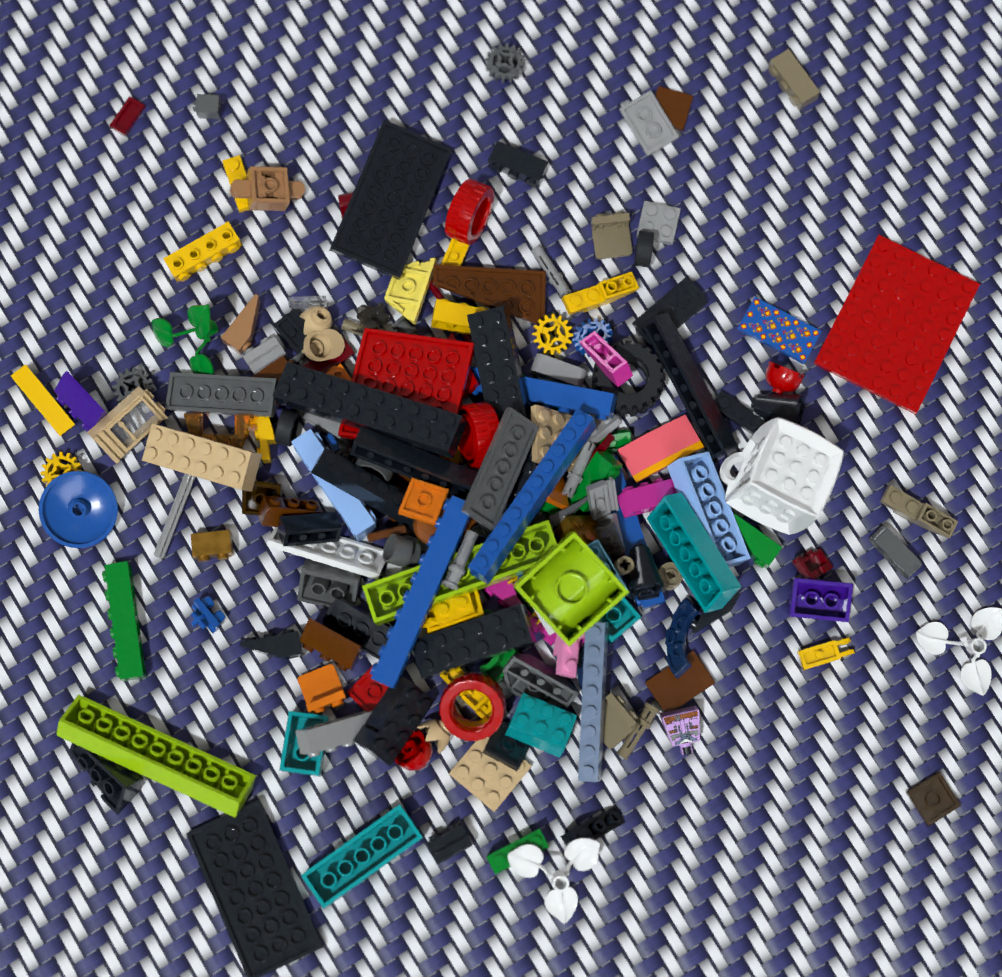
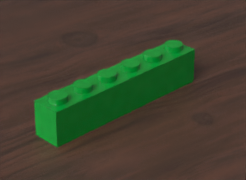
M128 561L104 565L105 571H102L104 582H107L105 597L106 601H109L110 604L107 613L109 620H112L113 626L110 628V635L115 640L113 656L117 658L118 666H115L117 678L120 677V680L123 682L147 678L131 564Z

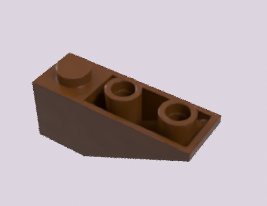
M264 496L257 515L262 526L278 527L280 516L323 512L318 501L311 499L300 500L296 498Z

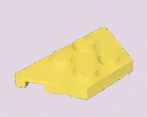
M430 258L428 262L419 263V261L405 265L399 280L391 277L384 297L387 304L413 324H416L433 275V265L437 263L436 258Z

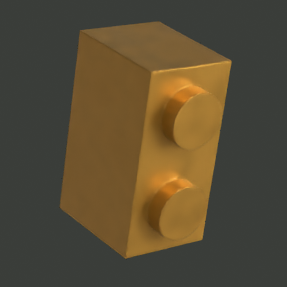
M230 530L191 534L192 557L198 560V562H208L210 558L226 560L229 559V556H234L232 533Z

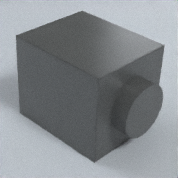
M197 94V100L193 102V111L196 112L198 118L220 120L222 106L220 96Z

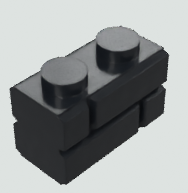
M454 823L446 828V833L440 835L438 832L429 837L430 841L427 842V845L437 864L473 846L462 824Z

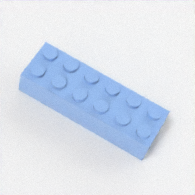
M309 429L291 441L311 473L325 445L317 432L313 433ZM312 474L358 542L365 539L369 533L377 530L376 524L378 522L371 510L367 511L365 509L367 506L364 502Z
M709 451L679 458L668 465L667 468L677 493L682 492L729 568L738 566L751 559L732 509L725 502L726 494Z

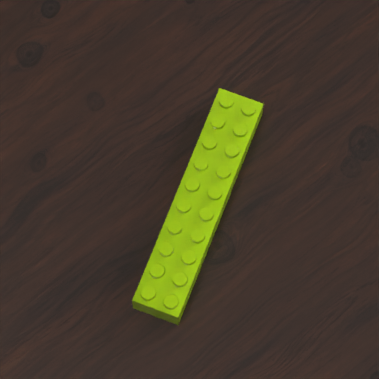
M549 520L526 528L489 584L471 575L468 568L484 543L473 546L464 568L465 575H462L458 584L459 589L453 590L441 584L433 605L523 575L557 544ZM458 552L455 553L451 563L454 562ZM421 565L362 586L373 621L377 626L396 620L394 618L399 608L402 609L405 603L403 601L404 594L413 585L411 583L412 576L415 571H419Z
M79 694L58 723L56 736L235 818L253 789L256 775Z

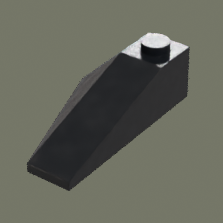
M74 743L71 744L69 752L82 771L88 772L92 779L90 783L93 787L97 785L102 793L100 797L104 803L116 814H119L139 792L144 778L135 771Z

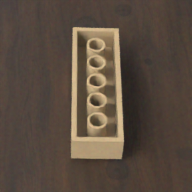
M151 424L142 461L239 490L252 492L262 454L166 426Z

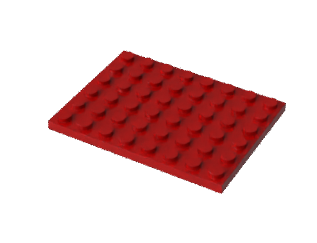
M878 235L813 364L916 415L980 284Z

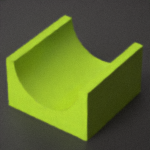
M570 531L512 584L569 647L629 593L622 583L573 531Z

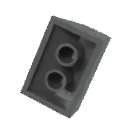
M306 558L301 569L297 601L329 608L331 602H334L336 597L339 596L356 606L362 575Z

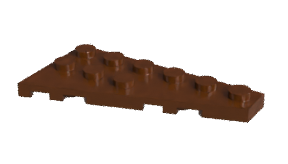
M433 265L432 285L491 308L505 306L509 309L510 315L538 326V319L544 321L546 271Z

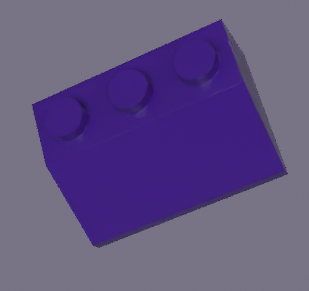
M66 371L54 389V392L58 395L56 399L62 406L67 405L70 408L68 412L75 420L79 417L83 422L81 426L88 432L107 413Z
M794 577L789 593L787 613L790 617L849 622L853 583Z

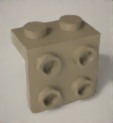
M616 212L613 215L598 214L592 217L591 230L596 259L601 260L632 255L629 213Z
M610 693L605 697L607 702H605L603 742L608 748L613 749L632 733L640 723L637 721L639 717L632 709L628 710L624 706L626 703L619 694Z

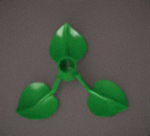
M209 304L189 307L187 314L190 324L195 327L193 329L172 333V326L165 319L155 318L151 321L153 333L157 341L164 347L173 345V337L195 332L196 336L199 339H203L204 342L195 352V356L190 358L191 370L194 374L214 375L213 366L209 358L204 354H199L207 342L211 341L210 337L218 333L217 324L210 318Z

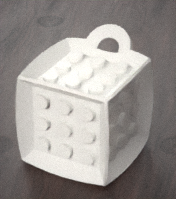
M779 417L774 418L763 424L753 434L742 452L730 455L722 463L720 478L728 486L725 502L747 517L788 535L798 533L814 523L822 512L839 474L844 451L829 440L805 427ZM737 462H743L737 477H732L730 474L731 467Z

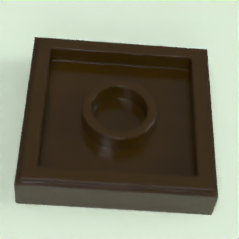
M940 772L905 792L927 827L961 806Z

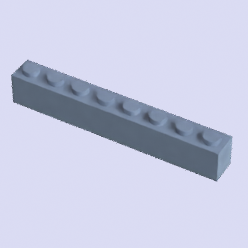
M597 621L585 632L578 781L599 782L602 775L609 622Z

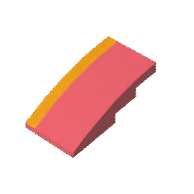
M683 415L618 449V452L635 482L639 483L647 477L664 470L677 459L696 453L703 449L704 446L687 416Z

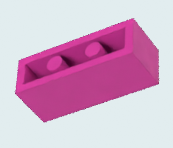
M663 478L653 481V484L645 482L638 485L637 488H633V486L624 488L622 490L623 493L617 496L624 518L653 511L664 496L676 494L677 491L672 479L664 481Z

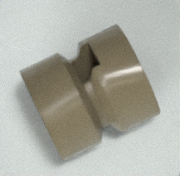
M668 562L659 569L666 591L675 590L683 579L675 564Z

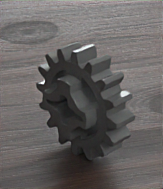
M500 43L498 49L493 46L492 52L487 53L488 58L485 59V64H487L486 71H490V77L495 76L496 82L502 79V83H504L508 79L509 83H511L513 77L517 80L518 74H523L522 68H525V62H523L524 55H521L520 49L515 50V45L510 48L509 44L506 43L505 47H502Z
M133 367L132 372H129L126 368L124 375L119 372L120 378H114L117 385H112V388L116 390L113 395L118 397V403L135 390H130L131 387L139 386L143 390L155 391L154 387L150 386L154 384L153 380L149 379L150 375L148 373L144 374L143 369L137 372L135 367ZM142 380H144L145 382V389L141 386L143 383ZM121 388L125 390V396L122 395ZM143 401L137 404L139 408H142L141 403H143Z

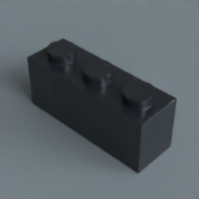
M497 141L489 157L488 167L496 173L502 172L507 174L513 180H522L530 187H540L548 169V161Z
M336 512L279 517L277 532L283 546L339 542L342 526Z

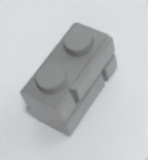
M270 336L265 337L261 340L259 346L256 348L250 347L244 352L245 355L242 357L253 374H256L281 356H284L285 359L288 358L275 336L271 338Z

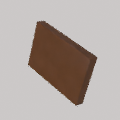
M694 651L687 654L692 666L681 677L676 678L671 672L670 667H667L645 682V685L663 712L676 710L715 684Z

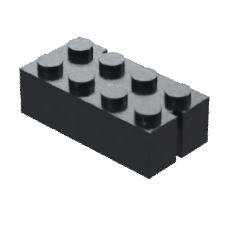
M401 676L396 689L388 687L366 720L368 725L379 731L376 733L362 726L353 741L377 760L391 767L434 700L424 691H421L412 681Z

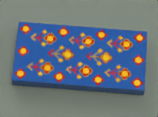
M754 297L737 328L738 331L803 365L822 332L757 297Z

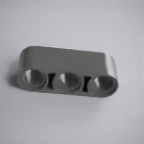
M882 525L869 538L870 543L903 577L909 579L922 566L921 561L886 526Z

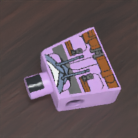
M696 706L659 713L671 745H680L682 755L693 753L691 743L700 741L699 709Z

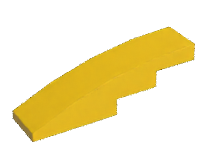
M26 364L11 375L12 379L59 436L75 425Z
M457 669L439 676L449 684L452 679L464 674L461 669ZM467 690L458 695L481 719L486 718L491 713L492 705L488 697L476 690Z

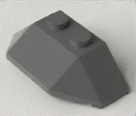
M514 654L502 669L507 690L518 697L525 693L556 707L568 708L579 694V691L566 677L555 674V668L530 654Z

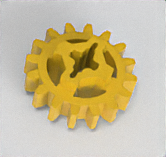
M551 314L550 319L545 315L544 321L541 319L537 320L539 326H533L536 329V332L531 334L536 336L533 343L538 342L537 349L543 348L544 354L548 350L550 355H553L555 350L560 354L561 348L567 350L566 343H572L568 339L573 336L568 331L572 329V326L567 327L568 320L562 322L561 315L557 319L554 314ZM548 322H554L550 328L543 327ZM560 326L564 330V335L560 332ZM553 329H555L554 334L557 336L550 340V335L548 334V332L553 331ZM540 334H542V335L544 336V339H545V342H544V343L542 342V340H541V338H540ZM553 342H561L559 346L551 347Z
M60 452L58 457L53 453V459L46 458L48 464H42L45 471L40 472V474L45 476L42 482L48 485L61 474V470H64L63 473L82 471L79 470L82 464L77 463L78 459L76 457L72 458L70 453H67L65 456L63 452ZM61 461H66L71 464L64 465Z

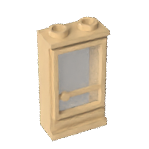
M138 386L87 432L116 464L149 434L151 424L159 425L164 419L168 418L163 413L166 409L159 402L155 404L152 400L154 396L148 389L143 390Z

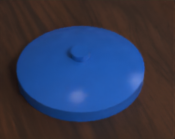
M70 471L57 476L46 486L39 501V518L46 533L57 543L71 548H85L99 543L111 532L117 519L118 504L112 488L104 479L87 471Z

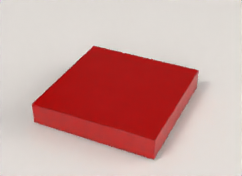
M372 667L346 692L364 711H373L388 689V686L371 679L372 675L370 672Z

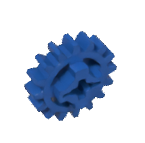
M595 318L594 322L591 319H588L586 324L581 322L582 327H576L577 332L573 333L574 338L572 339L576 350L580 351L581 355L586 353L590 357L581 346V340L595 331L607 343L613 342L612 336L614 334L609 323L606 324L605 320L599 322L598 318Z

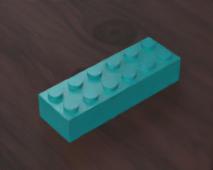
M682 492L664 496L647 517V521L703 611L708 613L722 609L741 588V585Z
M399 804L307 870L301 877L322 908L326 909L423 839V836Z

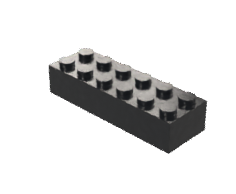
M520 603L420 637L414 645L413 652L421 679H430L535 644L537 640L526 605Z

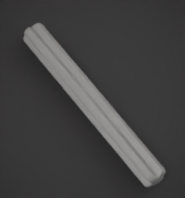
M184 474L154 551V556L163 559L166 555L195 476Z

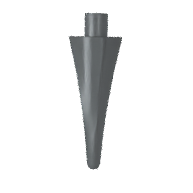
M587 496L549 516L551 528L557 527L566 516H572L588 501Z

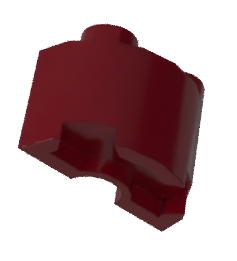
M821 548L815 552L811 549L792 561L802 578L817 579L833 568Z

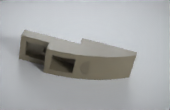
M892 485L887 486L880 500V503L891 508L893 513L946 538H951L958 523L957 520L928 503H921Z

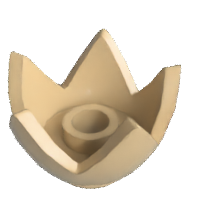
M321 306L310 307L299 316L305 319L304 335L324 329H331L333 324L330 312Z
M431 719L417 726V728L426 727L424 730L427 733L426 741L438 740L437 747L440 754L449 743L450 732L445 728L441 720Z

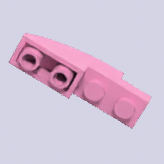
M585 633L570 647L558 634L556 635L553 656L557 657L556 675L576 678L580 639L585 638Z

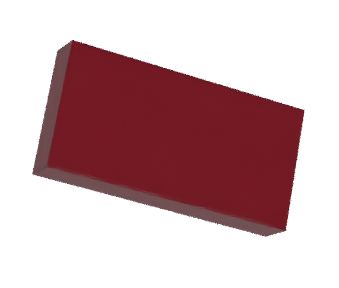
M129 96L109 125L110 128L126 137L146 106Z

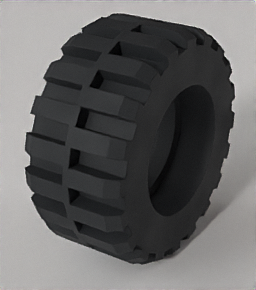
M626 341L625 344L617 342L612 347L628 364L637 366L645 374L646 384L640 392L624 394L617 391L611 384L610 379L596 363L593 368L592 389L614 393L617 396L614 413H620L619 416L625 417V414H630V417H634L637 413L643 414L648 408L651 409L656 401L659 400L664 387L665 373L663 372V363L659 362L660 357L657 353L653 354L650 347L643 348V343L637 342V345H634L632 341Z

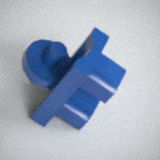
M209 596L201 600L198 597L193 601L194 604L191 607L194 610L191 613L194 619L191 625L193 627L199 625L202 630L208 627L212 633H215L226 617L220 610L212 615L209 609L214 606V602Z

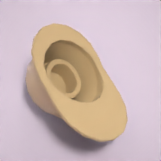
M333 329L312 332L304 339L302 353H305L313 361L334 359L342 354L345 347L344 339L339 332Z

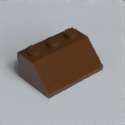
M311 618L307 621L300 642L304 644L302 648L311 653L313 651L320 653L319 657L327 662H330V660L336 662V667L345 672L347 669L353 671L363 653L361 646Z

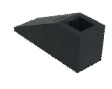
M736 592L722 609L705 613L700 608L699 612L702 614L699 620L695 618L690 626L692 632L690 635H695L729 614L741 594Z
M294 629L284 630L283 634L275 635V633L264 634V638L260 639L248 637L244 639L245 642H240L242 648L283 660L304 656L300 642V633L298 631L294 632Z
M615 805L560 837L565 846L578 838L596 840L624 824L625 821Z

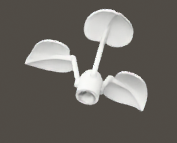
M984 608L974 613L970 625L972 629L977 631V638L969 639L967 642L946 640L948 638V630L939 622L927 623L916 631V639L920 647L933 655L942 654L946 648L945 644L966 646V650L970 654H974L971 659V663H967L961 668V682L966 688L979 695L986 694L991 682V668L985 660L980 659L976 662L975 660L987 648L986 642L983 639L994 640L1000 635L1002 631L1001 608Z
M578 838L571 841L564 851L565 857L570 860L566 870H558L553 874L540 864L543 860L542 851L532 844L522 845L508 854V861L511 867L523 877L530 878L536 876L538 868H541L547 874L548 878L552 881L554 889L547 893L544 901L545 907L550 914L565 924L572 917L578 902L576 891L572 887H568L569 881L567 876L569 875L570 867L573 864L574 868L579 871L591 869L597 862L600 843L590 838Z

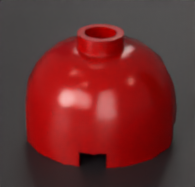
M771 361L765 373L767 383L773 387L772 391L779 394L795 391L804 378L803 374Z
M414 731L395 759V762L400 767L409 771L422 769L429 763L432 757L431 742L426 741V736L421 731Z

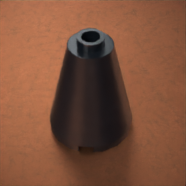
M758 394L757 397H753L751 408H754V413L768 420L779 417L800 425L805 404H801L802 399L806 400V396Z
M636 544L630 550V558L634 562V568L628 573L627 589L629 593L627 597L632 599V596L637 597V600L657 598L660 592L665 593V584L650 548L645 546V544Z

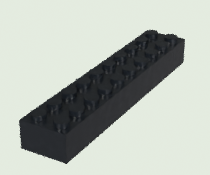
M500 306L467 315L472 343H474V353L484 402L489 403L494 408L499 423L508 407L513 408L531 421V413L509 309L505 306ZM532 445L508 498L507 503L512 504L539 464L532 462Z
M290 362L286 363L273 393L274 399L280 405L359 430L362 426L410 446L451 459L454 458L467 426L462 415Z

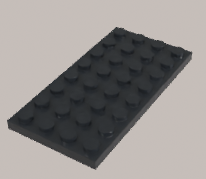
M384 119L329 251L399 280L452 149Z
M260 800L242 807L236 818L227 814L186 833L247 977H262L324 947Z

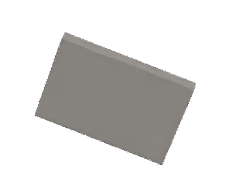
M651 90L619 109L647 157L679 139L677 132Z

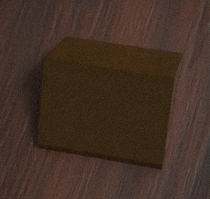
M255 481L252 492L242 490V514L257 515L264 496L283 498L284 488L282 484Z

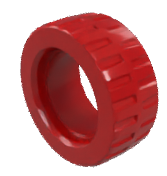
M467 179L461 184L453 197L446 216L445 233L448 237L467 245L477 241L492 211L494 203V190L492 187L473 179Z
M487 402L472 403L460 407L459 415L463 416L467 426L458 447L464 463L469 468H480L499 425L494 408Z
M472 672L456 676L455 679L449 682L442 693L439 705L441 721L452 735L465 741L484 740L492 736L502 724L506 712V698L502 688L490 676L483 673ZM467 690L479 691L488 697L492 705V711L486 718L479 721L465 719L458 713L455 707V698Z

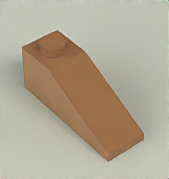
M257 294L252 297L221 337L223 343L239 355H242L252 346L261 303Z

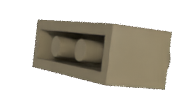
M789 49L770 60L768 71L773 78L777 79L780 89L788 94L793 106L801 110L818 99L820 91Z

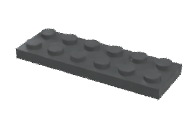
M170 372L165 409L180 412L274 418L276 400L273 397V393L279 380L276 378Z
M511 407L506 408L461 510L489 530H494L499 522L539 429V426Z

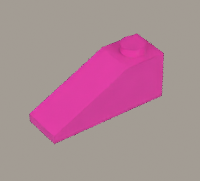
M595 331L580 341L585 351L617 387L633 376L628 362Z

